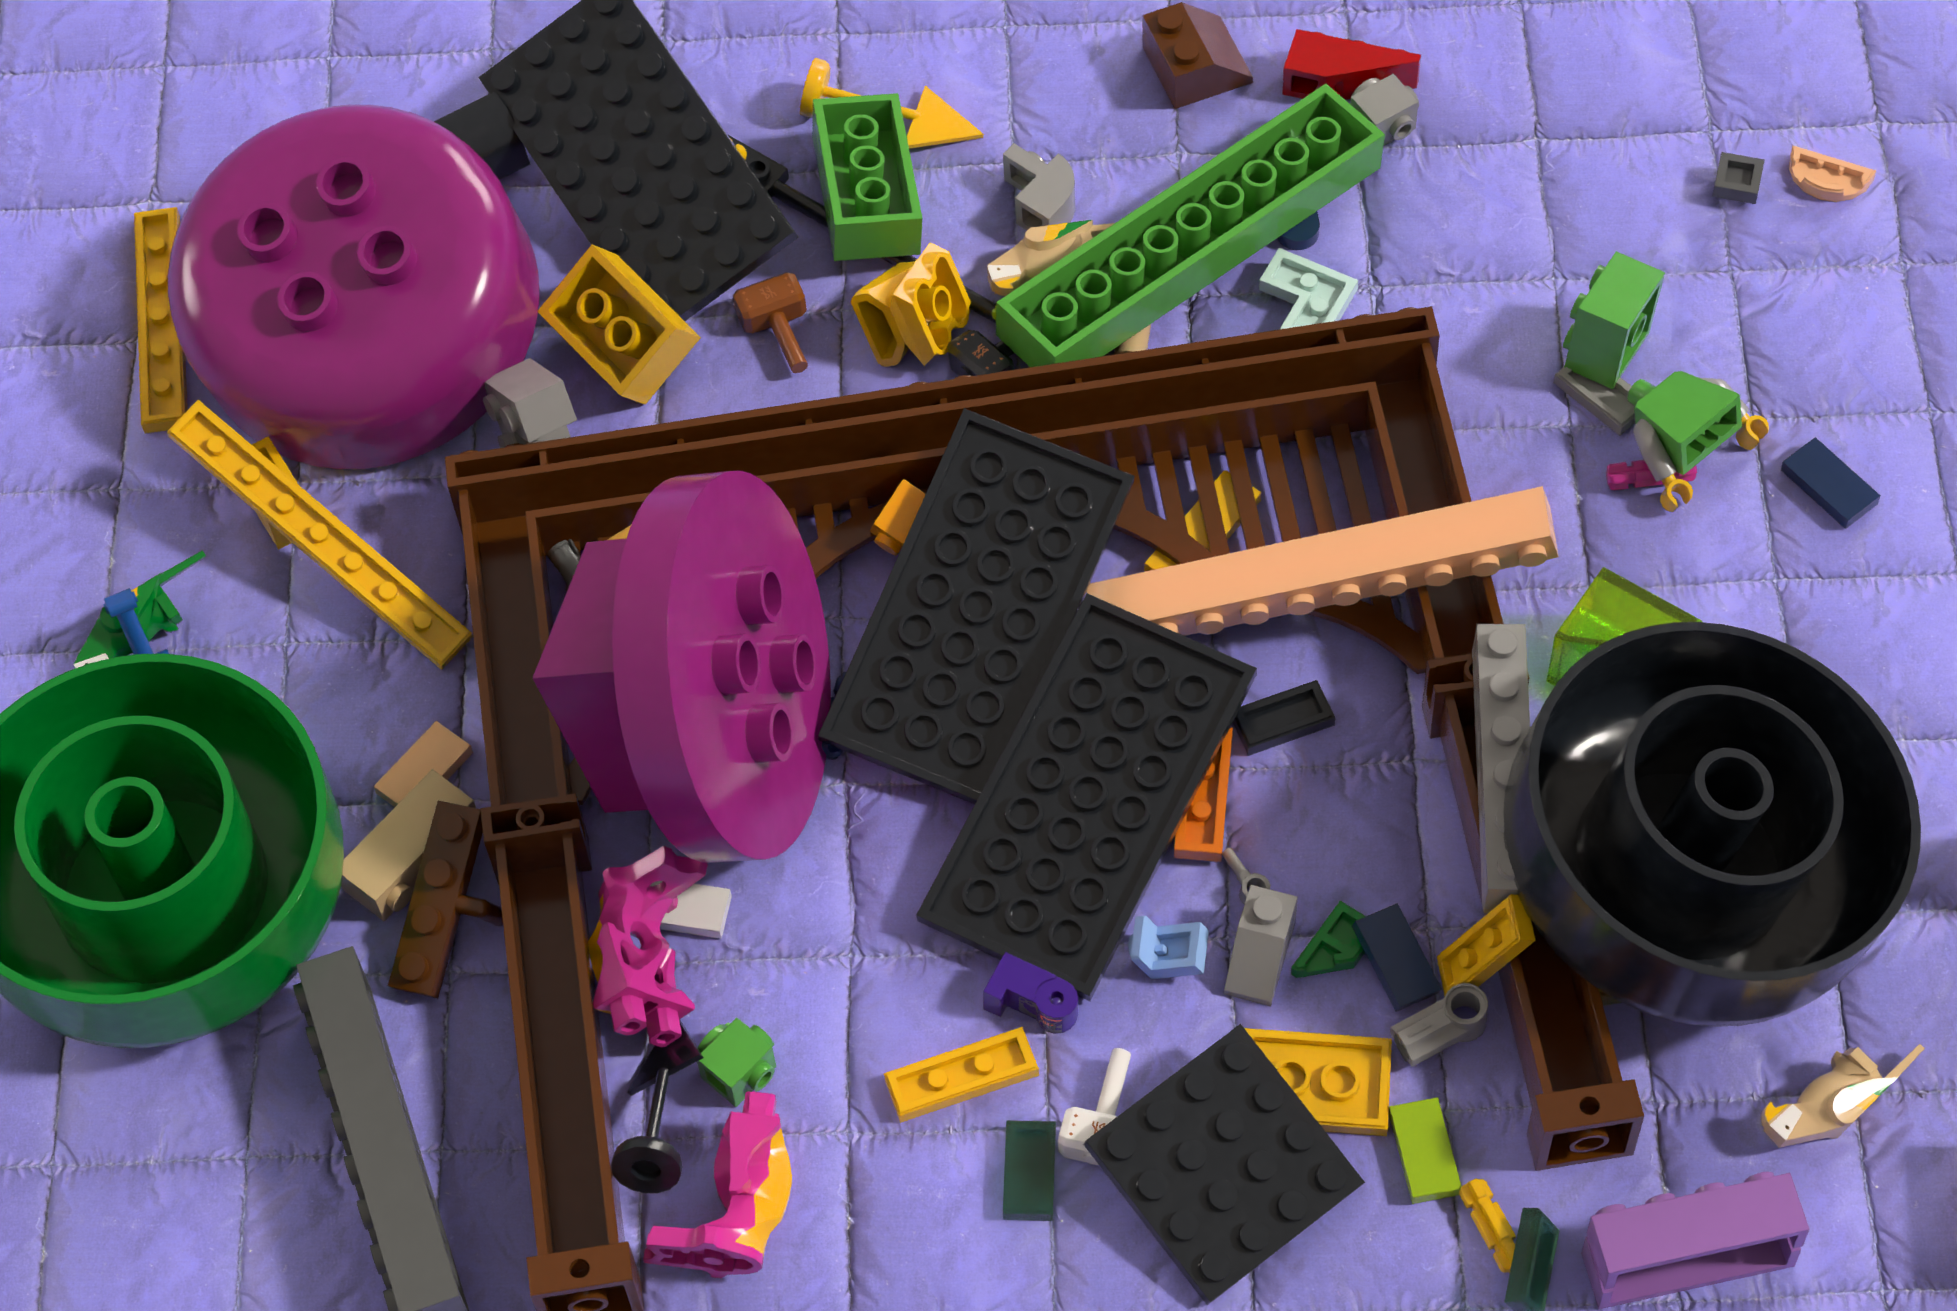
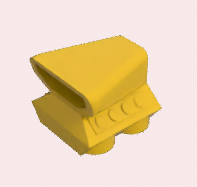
M931 242L915 262H900L859 289L851 298V305L878 364L884 367L899 364L908 349L913 352L924 366L935 355H945L948 352L947 346L952 340L951 331L966 326L970 314L969 305L971 304L950 252Z

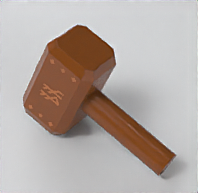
M785 272L737 289L732 296L734 308L744 332L753 334L771 327L793 373L803 372L808 367V363L788 323L790 320L803 316L807 311L805 296L796 275Z

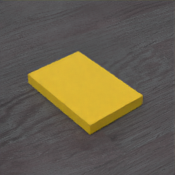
M1244 1028L1325 1132L1387 1136L1392 1038Z

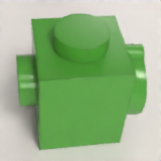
M737 1017L731 1023L719 1024L708 1032L698 1046L699 1051L704 1057L697 1061L700 1076L732 1105L737 1107L745 1099L746 1092L760 1091L772 1079L777 1067L772 1048L774 1042L759 1026L752 1025L749 1028Z

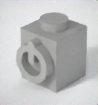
M1394 74L1382 80L1371 78L1355 89L1350 99V105L1385 134L1384 146L1394 140L1404 139L1416 129L1419 100L1413 89L1409 86H1404Z

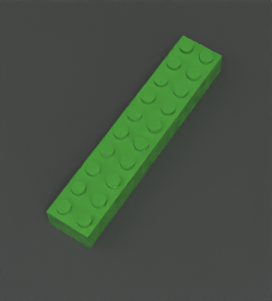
M1324 84L997 301L996 336L1029 367L1106 355L1380 169L1385 134L1331 87Z

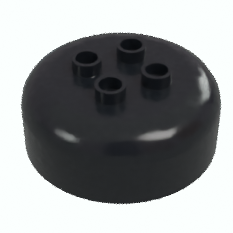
M1673 622L1648 626L1608 640L1584 655L1556 683L1518 749L1511 767L1504 797V843L1515 875L1514 882L1518 889L1517 895L1527 915L1544 940L1576 973L1614 999L1642 1012L1666 1020L1691 1025L1721 1027L1765 1022L1789 1014L1811 1003L1835 987L1854 969L1899 912L1910 891L1920 853L1921 822L1913 780L1899 747L1877 713L1839 675L1801 650L1773 637L1724 624Z

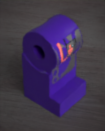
M1005 952L983 991V1008L1001 1017L1008 1006L1036 1019L1039 1026L1047 1032L1054 1034L1064 1033L1076 1023L1078 995L1074 986L1068 981Z

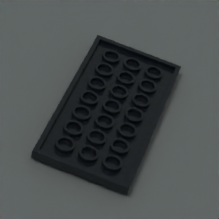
M581 0L478 77L489 94L496 91L515 122L512 127L590 244L617 254L684 321L688 320L799 238L634 0Z
M964 408L819 732L818 740L975 804L1085 597L1134 483L1135 476Z
M1087 593L917 912V921L1000 960L1005 952L1068 981L1074 986L1079 997L1091 1001L1257 676V668Z

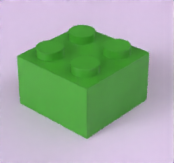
M1617 251L1606 267L1599 265L1590 281V291L1587 295L1580 293L1572 307L1570 318L1574 319L1575 323L1570 327L1563 343V348L1568 349L1564 368L1572 369L1574 373L1613 389L1650 333L1665 272Z

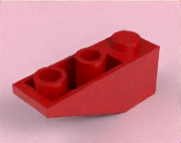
M1296 29L1283 69L1282 95L1303 99L1324 84H1327L1343 99L1347 100L1351 99L1355 89L1366 80L1371 78L1382 80L1392 74L1404 86L1414 89L1417 88L1419 82L1421 55L1402 49H1391L1367 44L1359 40L1352 41L1328 36L1321 32Z

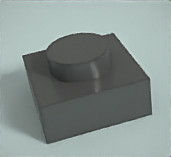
M1721 152L1712 196L1756 204L1765 160Z

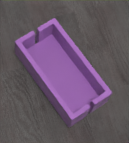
M1761 1172L1746 1178L1744 1183L1725 1187L1723 1183L1716 1182L1698 1188L1694 1194L1676 1198L1672 1193H1665L1648 1199L1643 1205L1626 1208L1623 1204L1606 1206L1591 1216L1581 1254L1598 1309H1604L1795 1267L1801 1247L1804 1245L1810 1229L1791 1173L1774 1176L1772 1172Z

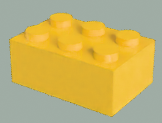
M593 244L538 310V313L620 396L645 405L701 338L617 254Z

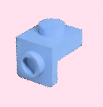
M1137 916L1135 918L1133 934L1128 942L1131 960L1151 979L1204 974L1209 930L1201 922L1157 927L1147 916Z

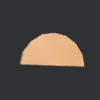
M1792 145L1788 167L1792 179L1803 192L1819 200L1839 202L1854 199L1866 192L1874 181L1876 170Z

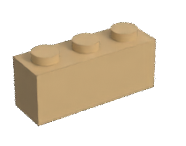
M433 769L344 858L341 882L343 891L382 921H385L394 911L402 910L411 900L437 801L476 808L472 798Z

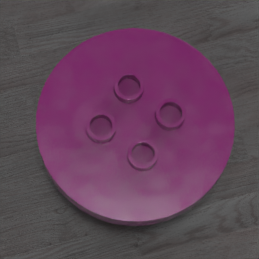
M725 471L670 478L655 487L644 500L633 520L626 539L586 543L532 679L605 813L649 810L657 826L669 842L681 853L699 862L717 863L770 859L785 852L803 831L819 793L827 756L822 749V742L818 740V735L831 708L830 661L824 613L816 578L806 547L790 513L776 493L760 478L743 471Z

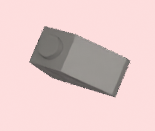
M1250 885L1236 932L1224 988L1225 995L1267 1006L1272 1005L1296 923L1298 896Z

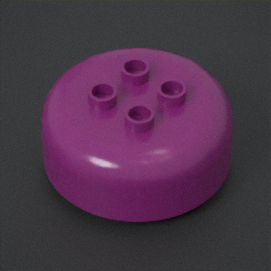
M376 105L325 107L282 120L242 143L208 175L193 196L176 231L168 269L170 311L180 346L199 379L225 413L256 442L269 436L280 455L312 466L332 469H366L404 462L444 445L467 430L487 412L483 402V397L487 396L485 381L496 373L524 361L533 338L538 317L540 295L539 274L535 254L529 236L497 176L469 145L448 129L412 112L392 107Z

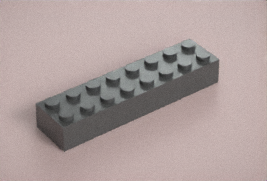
M351 946L297 964L301 983L293 985V989L300 1010L305 1014L308 1027H305L310 1046L314 1055H317L321 1067L318 1073L326 1097L330 1099L334 1111L331 1113L333 1125L347 1155L344 1156L346 1169L360 1199L357 1201L358 1210L366 1230L368 1229L373 1245H370L371 1254L378 1274L382 1275L386 1287L383 1294L388 1311H469L371 987L355 949Z

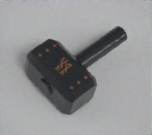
M967 330L950 341L947 346L950 368L958 376H977L1014 370L1013 361L1009 357L1014 352L1002 340L994 345L979 331Z

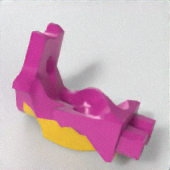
M662 846L631 865L608 867L602 872L604 882L598 892L601 910L600 917L593 934L588 940L592 969L598 982L593 1006L596 1010L611 1014L614 1032L627 1036L636 1034L647 1027L649 1043L659 1047H666L681 1037L682 1032L679 1020L693 1011L695 1005L682 990L676 989L674 976L675 950L669 948V943L661 935L660 925L665 914L677 908V896L706 875L708 863L699 862L689 857L677 856L671 848ZM656 881H662L657 885L650 886L652 883ZM630 935L639 939L640 949L633 944Z
M746 1092L743 1112L731 1111L722 1130L714 1162V1179L718 1196L727 1213L722 1218L702 1224L696 1228L653 1226L647 1236V1248L644 1251L643 1257L644 1263L703 1270L708 1272L712 1278H723L726 1275L751 1274L762 1269L768 1237L773 1229L782 1221L792 1187L790 1160L784 1143L779 1114L775 1113L776 1095Z

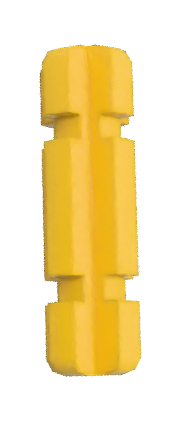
M1476 1178L1463 1185L1459 1190V1195L1467 1209L1472 1207L1473 1211L1470 1216L1488 1249L1494 1248L1496 1251L1493 1254V1258L1500 1271L1512 1273L1523 1267L1527 1263V1255L1520 1242L1514 1243L1513 1240L1516 1238V1235L1498 1202L1492 1203L1493 1193L1487 1182Z

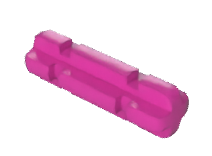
M1644 460L1632 461V466H1627L1626 462L1609 464L1607 466L1606 480L1611 490L1629 489L1628 484H1633L1634 488L1663 484L1661 480L1656 482ZM1695 465L1684 475L1676 471L1674 476L1676 479L1693 481L1696 478L1697 466Z

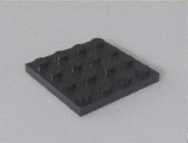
M1241 1024L1105 1125L1083 1144L1206 1305L1213 1302L1365 1183Z

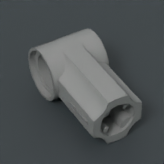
M1461 983L1448 990L1444 999L1393 1025L1390 1028V1033L1404 1060L1413 1067L1458 1042H1470L1480 1037L1486 1028L1487 997L1479 987L1469 983ZM1468 1006L1474 1009L1477 1015L1470 1019H1461L1453 1011L1458 1007Z

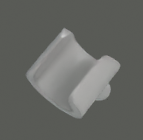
M1227 848L1223 851L1222 856L1241 884L1239 898L1243 904H1245L1248 894L1247 888L1250 885L1270 889L1269 880L1261 874H1251L1249 870H1246L1232 848Z

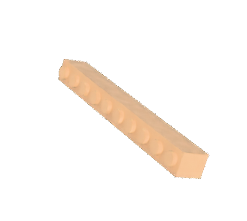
M1543 486L1094 582L1090 583L1087 593L1183 636L1196 633L1215 634L1225 627L1244 623L1248 625L1262 624L1269 618L1287 614L1305 615L1312 612L1315 608L1334 604L1340 606L1352 605L1360 599L1377 595L1396 596L1410 588L1425 585L1443 586L1450 583L1453 579L1472 575L1480 577L1490 576L1501 569L1520 565L1525 567L1538 566L1548 559L1558 558L1559 555L1551 508Z

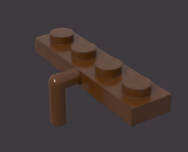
M437 801L388 982L389 987L438 999L461 914L480 918L495 926L503 925L502 908L485 899L466 895L483 834L481 809Z

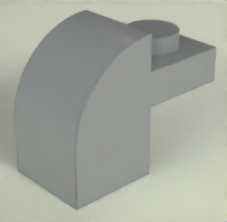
M1013 143L1003 153L1004 180L1021 190L1015 197L1016 224L1028 230L1031 227L1070 223L1075 213V180L1072 167L1068 161L1058 153L1046 164L1035 152H1027Z

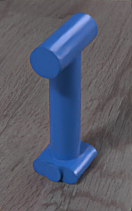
M128 588L104 598L105 604L103 605L107 614H110L111 617L117 616L133 654H154L134 608L138 607L136 603L138 600L134 591L131 592V589ZM165 649L156 654H169V652Z

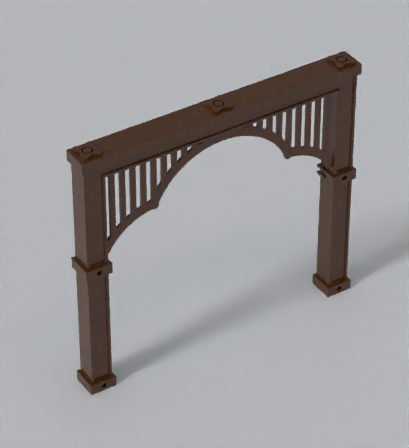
M1432 306L1424 308L1407 307L1391 313L1378 315L1362 314L1352 319L977 376L961 375L951 380L931 383L915 382L905 387L537 443H514L504 448L491 450H467L458 455L445 456L448 490L464 541L491 807L480 809L484 844L500 889L538 1255L526 1257L530 1297L536 1311H644L640 1275L629 1242H625L619 1185L611 1169L615 1150L599 1012L593 1006L596 987L589 954L588 940L590 935L582 872L592 870L589 838L580 805L584 804L592 788L576 758L571 763L569 762L567 742L532 679L553 628L546 556L549 550L557 543L571 539L581 555V550H584L587 542L605 541L633 523L644 500L655 487L665 480L676 476L743 471L760 478L776 493L790 513L797 529L796 517L815 515L818 539L807 546L806 550L815 578L817 579L835 563L875 540L877 536L869 531L903 479L924 493H927L964 408L1135 476L1134 483L1114 529L1152 547L1177 565L1230 553L1208 454L1225 452L1246 550L1266 545L1244 453L1245 448L1258 446L1261 448L1282 542L1299 539L1301 535L1279 443L1296 441L1317 534L1337 530L1315 441L1317 437L1331 435L1353 527L1372 523L1350 432L1365 430L1387 519L1471 502L1436 366L1440 335ZM1187 457L1190 459L1209 550L1188 534L1172 461L1174 459ZM1154 463L1165 519L1146 510L1137 465ZM850 509L852 518L835 527L832 512ZM1472 575L1453 579L1450 583L1443 586L1425 585L1407 589L1405 595L1414 630L1395 618L1390 596L1370 597L1371 604L1359 600L1357 603L1347 606L1334 604L1315 608L1308 615L1323 618L1354 630L1390 651L1416 674L1425 673L1422 710L1429 738L1441 737L1482 904L1472 649L1477 624H1504L1491 575L1485 577ZM1532 923L1535 942L1498 972L1532 1106L1527 1139L1535 1171L1632 1156L1638 1141L1644 1113L1635 1079L1622 1080L1599 989L1563 961Z

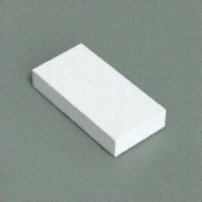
M656 881L652 883L650 886L657 885L662 881ZM693 884L677 896V908L670 913H666L661 921L660 930L722 939L732 898L731 890Z

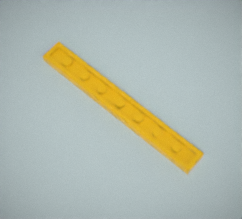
M197 400L167 431V435L171 440L438 668L443 670L473 637L471 631L200 400Z

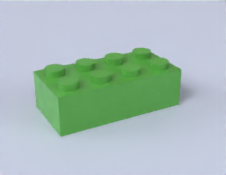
M899 94L813 99L812 138L834 261L920 255L923 218Z

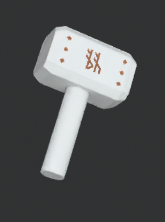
M1114 1048L1112 1050L1096 1111L1078 1107L1066 1109L1058 1136V1152L1063 1157L1099 1165L1083 1144L1088 1138L1117 1117L1115 1114L1131 1058L1129 1051L1121 1048Z

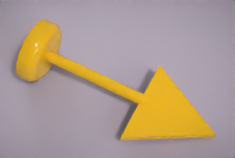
M814 58L802 93L800 115L808 118L813 117V99L861 95L828 87L830 65L823 59ZM926 85L916 110L901 106L903 118L912 120L907 134L909 149L979 139L984 136L981 131Z

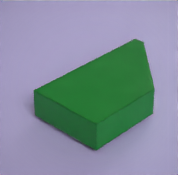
M1339 901L1292 965L1291 975L1301 978L1354 969L1365 954V951L1352 925L1355 921L1366 916L1344 902Z

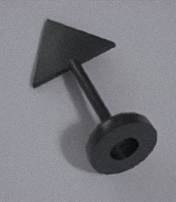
M679 1020L682 1032L681 1037L666 1047L654 1045L627 1091L632 1096L655 1084L646 1136H636L622 1142L616 1148L611 1162L612 1174L616 1180L633 1191L641 1193L664 1192L674 1187L681 1176L682 1161L680 1154L671 1144L658 1138L669 1076L704 1058L681 1020Z

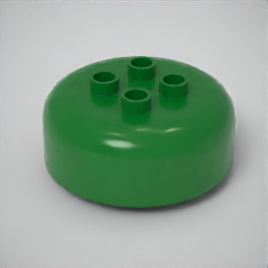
M136 654L101 660L67 671L26 693L0 713V994L7 1001L41 1025L75 1040L117 1048H149L193 1040L218 1031L264 1005L298 973L296 965L308 961L316 950L336 908L344 863L343 830L339 809L312 741L294 713L274 693L245 674L213 661L174 654Z

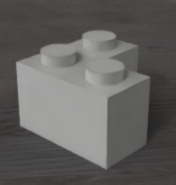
M531 358L496 373L485 381L487 396L483 397V402L489 416L493 421L498 422L502 435L498 436L500 448L514 443L530 444L571 437L567 425L576 421L577 418L563 380Z

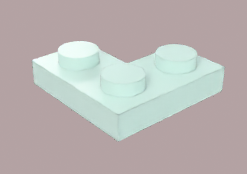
M1278 248L1259 280V290L1294 304L1280 329L1340 320L1358 290V280Z

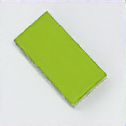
M1438 1097L1389 1106V1117L1412 1204L1458 1196L1462 1186Z

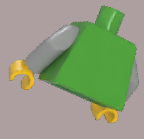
M1683 371L1673 372L1657 386L1644 379H1639L1631 386L1628 392V402L1635 405V427L1633 433L1636 442L1656 482L1661 480L1665 486L1660 496V502L1662 507L1669 512H1674L1678 508L1677 501L1671 491L1679 493L1685 504L1691 500L1693 495L1692 486L1687 481L1676 479L1674 476L1676 471L1681 475L1686 474L1735 432L1738 444L1744 449L1752 450L1758 445L1759 439H1762L1769 430V423L1765 418L1758 415L1750 417L1747 414L1749 408L1740 399V395L1734 392L1727 382L1722 379L1700 378Z

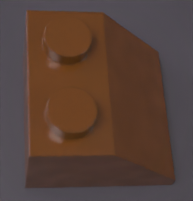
M1183 2L1142 15V47L1174 109L1253 83V76L1220 16Z

